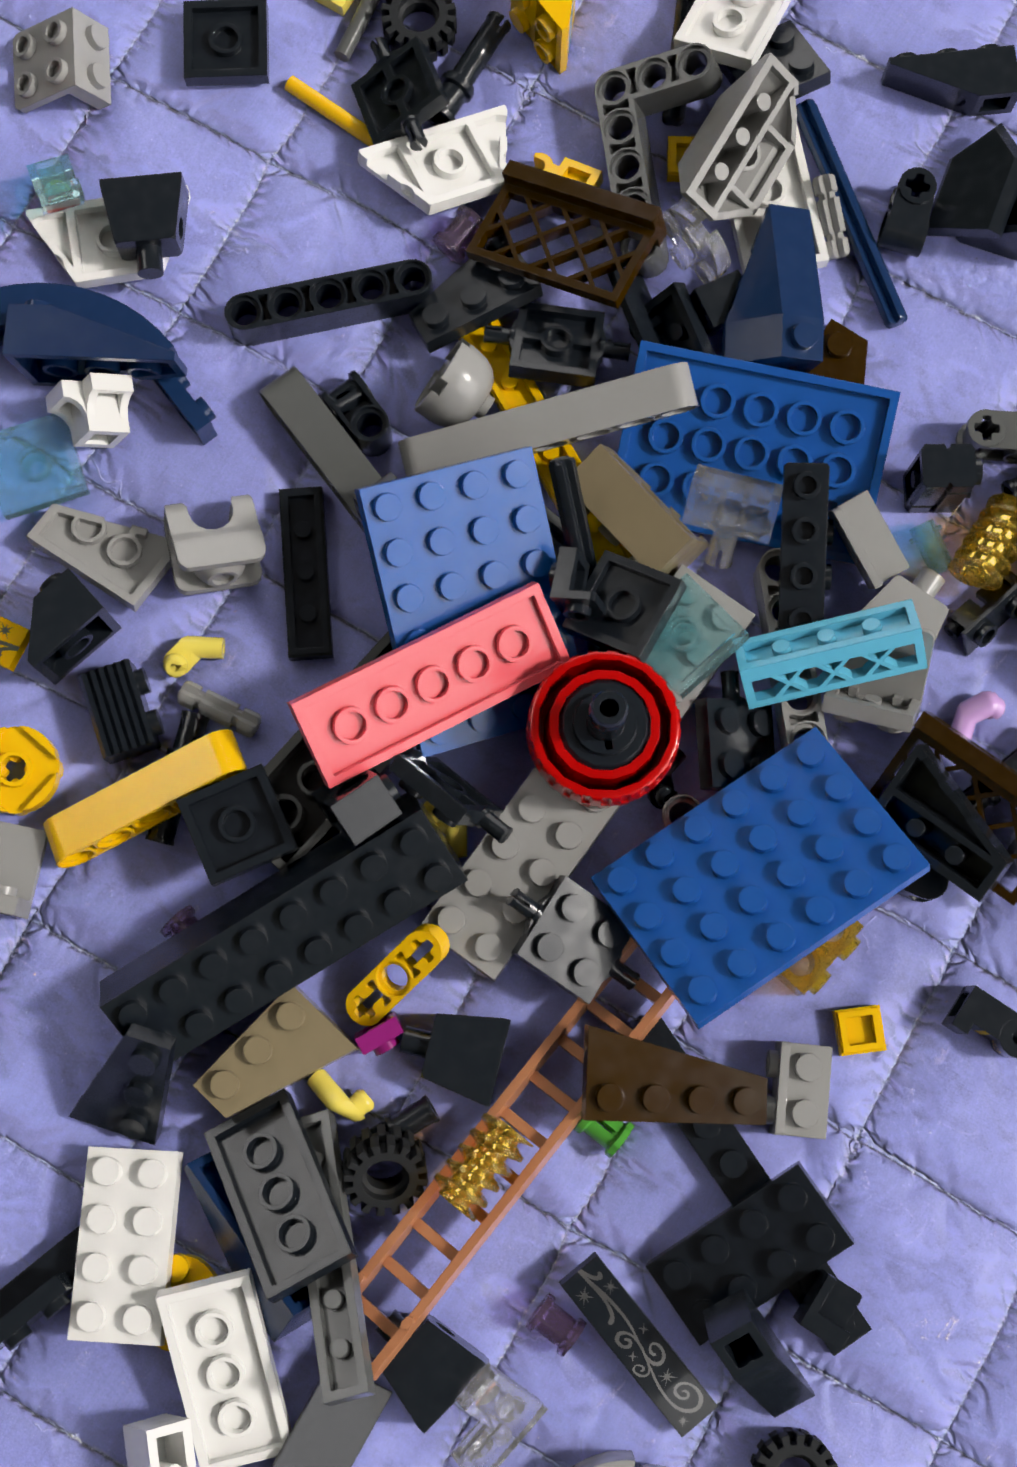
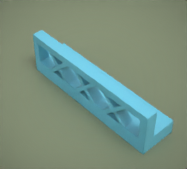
M912 599L733 641L749 710L928 668L922 628ZM911 644L914 646L915 655L898 659L888 656L895 648ZM861 656L868 659L863 667L856 669L844 667L845 663L851 658ZM817 667L824 670L817 678L805 680L798 677L805 669ZM766 678H773L779 681L773 688L754 692L752 685L754 681Z

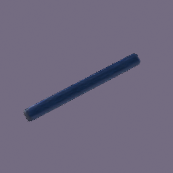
M806 99L796 105L797 121L820 175L834 174L838 188L835 195L840 198L846 236L884 325L888 329L895 328L907 321V314L818 106L813 99Z

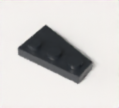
M132 1023L85 1093L80 1097L69 1117L125 1135L130 1139H137L155 1145L162 1131L177 1037Z

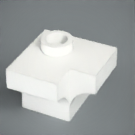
M90 372L82 381L60 380L45 396L47 412L59 416L69 426L73 447L114 448L130 433L128 405L130 397L134 392L132 376Z

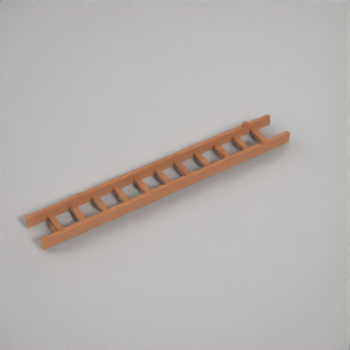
M631 937L622 951L620 961L623 964L638 947ZM609 977L602 983L590 1004L582 1003L577 999L376 1253L358 1273L364 1314L391 1338L371 1363L374 1381L387 1368L581 1120L582 1096L575 1102L538 1071L558 1046L583 1064L584 1049L567 1037V1035L587 1010L616 1033L643 1041L676 999L668 987L661 994L641 978H639V981L632 980L636 983L633 989L653 1003L652 1007L634 1029L630 1028L595 1001L612 977ZM530 1081L568 1111L567 1115L548 1139L509 1109ZM501 1118L540 1148L520 1175L481 1145ZM473 1153L511 1184L490 1213H487L451 1182ZM443 1191L481 1223L460 1251L422 1220V1217ZM413 1229L451 1260L450 1264L430 1289L392 1257ZM383 1267L421 1299L409 1316L404 1318L400 1327L362 1295Z

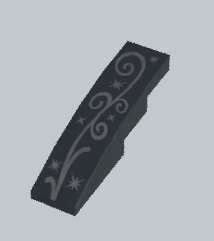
M596 1252L592 1253L559 1281L562 1288L681 1437L685 1436L718 1407Z

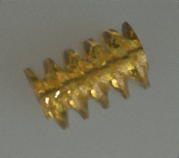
M998 493L989 497L986 507L981 510L978 520L973 523L970 533L964 537L962 546L956 550L953 560L949 562L947 567L952 576L960 582L993 591L1000 589L1003 583L1002 577L1009 574L1011 570L1010 564L1017 561V498L1014 495Z
M483 1113L481 1118L488 1130L484 1132L472 1128L469 1131L476 1145L472 1147L460 1143L457 1146L464 1159L463 1162L451 1158L445 1161L452 1173L451 1177L438 1173L433 1176L440 1188L439 1194L473 1222L477 1219L470 1205L474 1204L482 1208L488 1206V1201L482 1190L486 1189L496 1193L500 1190L494 1175L499 1174L508 1178L512 1175L506 1163L507 1158L518 1162L524 1160L517 1147L518 1144L534 1147L502 1119L487 1113Z

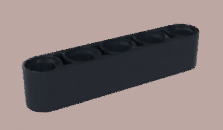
M408 259L240 293L227 301L224 308V316L233 338L245 346H254L409 314L433 292L432 273L424 262L417 259ZM411 281H418L424 284L421 289L416 291H409L404 288ZM371 289H376L382 292V294L375 299H366L362 297V295L366 291ZM328 298L340 300L332 308L321 306V303ZM287 306L298 308L297 312L289 317L279 315V312ZM244 315L256 316L251 324H237L238 320Z

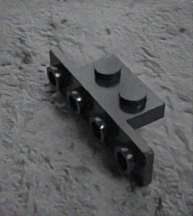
M617 270L607 274L613 289L620 278ZM637 274L620 306L629 324L630 334L636 340L638 347H640V342L643 340L716 355L685 283L673 282L652 299L643 277Z
M788 462L783 467L777 631L824 620L825 590H830L832 582L831 564H826L827 546H832L834 535L833 519H828L830 466L827 463Z
M79 1226L0 1289V1350L5 1346L9 1351L13 1350L33 1334V1331L30 1329L33 1323L43 1315L47 1320L51 1319L71 1303L67 1296L73 1290Z

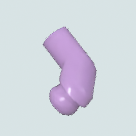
M982 691L957 706L952 727L972 740L976 723L985 719H999L1005 712V702L995 692Z

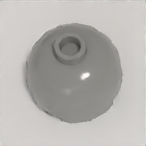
M461 338L444 358L447 361L439 371L436 370L415 404L416 408L414 410L429 421L443 427L469 421L474 416L477 418L484 417L495 401V398L490 395L494 383V374L488 359L477 348Z

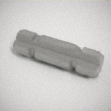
M834 174L817 176L813 178L812 186L814 196L819 199L816 205L823 234L827 238L825 243L829 260L840 259L849 255L850 247L848 238L843 235V232H846L840 198L835 195V192L838 190Z
M186 681L182 685L177 696L180 705L190 710L197 708L199 709L198 714L207 716L227 728L235 726L236 732L246 737H253L261 724L259 713L248 708L241 710L239 709L240 704L211 690L204 692L202 691V686L192 681Z

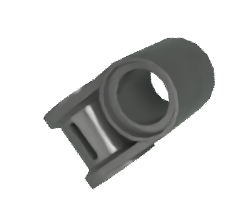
M983 409L975 412L957 432L956 444H972L975 448L976 458L981 460L1005 461L1017 464V411Z

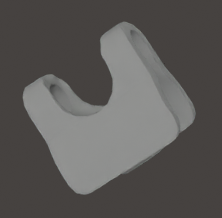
M250 495L231 497L229 523L218 529H205L195 524L183 503L164 506V532L174 583L178 592L183 595H193L254 586L261 581L262 568L260 561L265 557L266 545L258 523L253 499Z

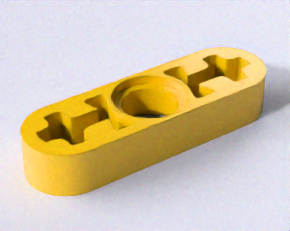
M430 923L422 924L415 928L348 994L346 1010L350 1018L363 1026H372L378 1023L447 956L450 943L444 930ZM429 940L433 947L417 962L411 955L423 942ZM395 964L405 970L408 978L406 985H396L389 979L387 974L388 965ZM378 988L384 995L372 1007L367 1009L363 1002Z

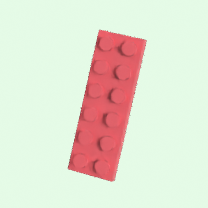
M532 581L287 702L325 786L331 789L542 682L545 677L551 674L556 666L566 663L570 657L538 582Z

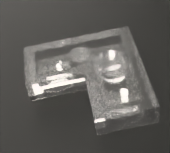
M487 1362L456 1398L461 1407L479 1421L464 1435L462 1441L450 1455L460 1467H499L548 1409L538 1397Z

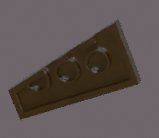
M585 1024L581 1119L587 1121L766 1125L768 1078Z

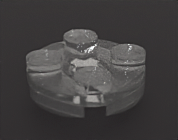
M681 199L662 213L667 236H669L674 246L670 249V255L680 269L686 270L690 267L704 284L720 278L730 267L729 251L718 230L716 229L709 234L701 223L708 218L704 212L688 200Z

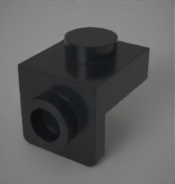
M560 546L557 563L554 562L551 565L549 572L550 598L560 612L568 619L588 621L590 617H605L607 607L598 594L594 591H585L590 565L578 547Z

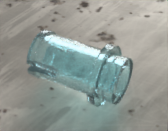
M931 519L909 530L912 536L909 542L910 544H916L927 568L942 574L954 568L957 564L953 560L939 532L943 529L942 526H936L934 520Z

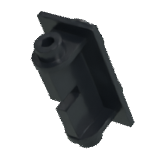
M1012 571L998 572L976 592V598L985 604L982 608L969 598L947 618L948 623L944 626V630L954 640L959 636L962 637L964 654L966 656L970 655L978 646L984 647L989 644L997 634L998 628L1009 618H1017V576Z

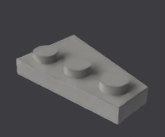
M54 503L26 536L31 545L134 612L139 609L171 568L166 537L149 533L146 528L132 525L131 528L105 521L102 516Z

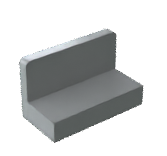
M868 490L828 511L829 518L833 519L834 527L868 589H877L883 585L884 581L910 568Z

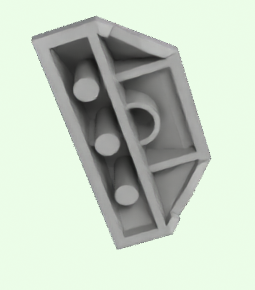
M772 53L765 54L719 96L678 163L681 194L710 222L755 215L795 148L797 126L795 96L798 95L799 81Z

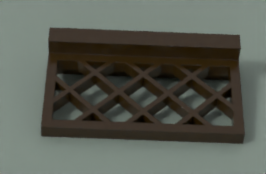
M509 160L502 172L505 184L465 250L468 258L618 309L653 245L660 247L667 235L661 207ZM511 199L527 204L529 211L505 220L503 213ZM554 213L564 216L566 223L543 232L541 231L538 219ZM533 222L537 234L513 243L509 231ZM591 225L601 228L602 236L579 244L575 234L576 231ZM505 233L509 243L508 246L493 252L483 249L488 239ZM570 234L575 246L550 255L546 243ZM627 238L640 241L636 250L619 257L617 256L613 246L614 243ZM542 245L546 258L531 264L519 260L518 254ZM608 246L613 259L588 268L584 255ZM579 257L584 269L583 271L568 277L557 274L555 266ZM615 270L618 271L620 278L612 292L595 287L593 279Z
M924 711L914 724V730L871 788L870 793L878 801L882 791L892 781L895 773L903 762L907 760L918 741L921 740L934 749V753L942 765V755L955 764L954 766L945 767L948 772L963 769L972 776L975 795L966 797L969 801L976 800L978 813L985 822L986 817L982 798L1001 796L1010 802L1013 821L988 826L991 830L1014 826L1017 841V771L932 712ZM979 781L994 792L981 794ZM1017 853L1010 854L1013 859H1017ZM1001 883L996 885L993 892L1014 906L1017 903V886L1013 891H1010Z

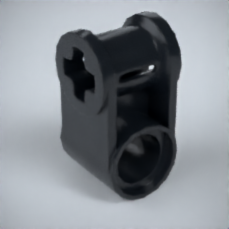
M914 167L902 174L897 187L890 196L888 208L878 234L877 247L913 257L920 255L928 233L929 216L937 190L936 179L929 170Z
M353 370L348 373L349 379L328 393L322 391L318 396L364 455L370 457L380 456L387 452L393 442L389 419L386 412L375 400L364 380ZM370 425L382 428L377 435L372 437L361 434Z

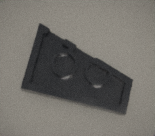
M505 233L493 237L484 245L483 249L493 252L508 246L509 243ZM518 254L519 260L526 263L521 254ZM469 259L409 313V317L428 352L432 353L542 297L543 292L539 282Z

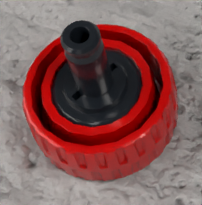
M590 651L581 656H573L566 663L559 664L540 683L528 711L526 724L527 744L531 759L538 773L545 779L547 785L553 790L558 791L562 797L569 801L574 800L579 802L580 805L587 807L609 808L616 805L622 806L645 796L668 773L680 743L681 716L680 710L676 706V698L673 691L669 690L666 680L661 675H658L652 666L637 660L635 656L620 654L617 651Z

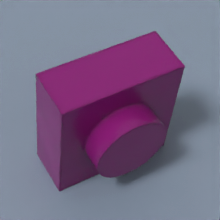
M393 1011L384 1016L378 1023L356 1032L355 1041L363 1055L373 1050L375 1055L378 1056L400 1043L397 1036L404 1033L403 1026Z

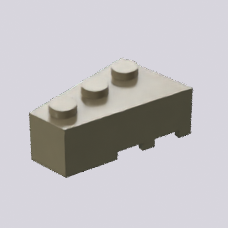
M599 444L577 467L586 514L588 515L591 512L602 523L598 530L611 544L617 547L621 543L632 554L628 559L674 576L682 564L688 567L710 545L702 535L696 537L679 519L681 515L672 506L668 508L651 490V486L611 448Z
M296 986L279 996L193 1086L225 1118L233 1117L283 1088L291 1086L360 1048L312 999Z

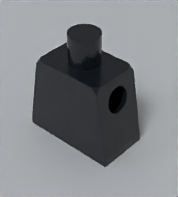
M182 172L99 179L112 236L122 260H137V274L141 278L156 279L164 275L163 258L179 256L183 253L189 191Z
M437 1013L432 1031L406 1025L399 1052L425 1058L421 1073L422 1078L490 1107L511 1020Z
M396 1309L387 1316L398 1327H400L401 1322L404 1320ZM429 1314L383 1371V1374L418 1428L425 1433L489 1368V1359ZM379 1327L375 1329L386 1342L391 1339Z

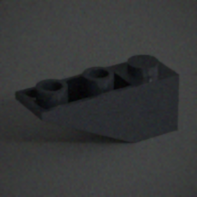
M986 44L977 49L958 51L955 48H945L930 54L901 53L888 59L881 83L883 86L969 117L1011 113L1017 102V59L1014 45L999 46L997 44Z
M744 1288L703 1310L710 1345L734 1380L774 1418L815 1396L814 1391Z

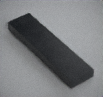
M318 486L279 489L288 658L290 661L334 658L323 488Z

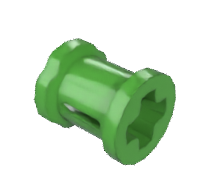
M581 1119L573 1130L579 1134L585 1132L605 1148V1155L609 1158L621 1147L635 1126L632 1122L598 1121L600 1123L598 1124L597 1121Z

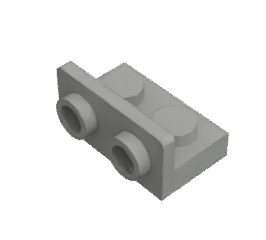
M776 1041L775 1050H768L766 1077L773 1078L772 1094L767 1096L766 1124H769L770 1134L826 1139L833 1047Z

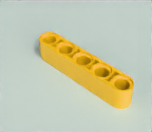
M224 729L204 735L48 818L43 823V828L56 865L59 868H69L83 864L181 813L176 800L248 770L233 731Z

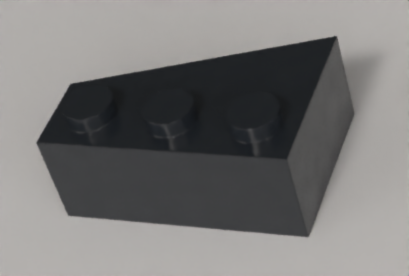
M917 744L880 796L878 802L930 863L932 869L978 902H981L988 898L1013 864L1014 859L927 744Z

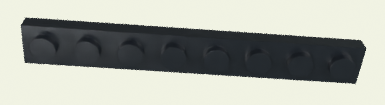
M662 1018L658 1020L643 1039L644 1042L686 1054ZM677 1123L731 1205L770 1180L734 1124ZM827 1262L787 1288L799 1306L821 1269L836 1277ZM858 1308L855 1309L844 1328L851 1335L842 1350L872 1330ZM822 1339L833 1356L841 1352Z

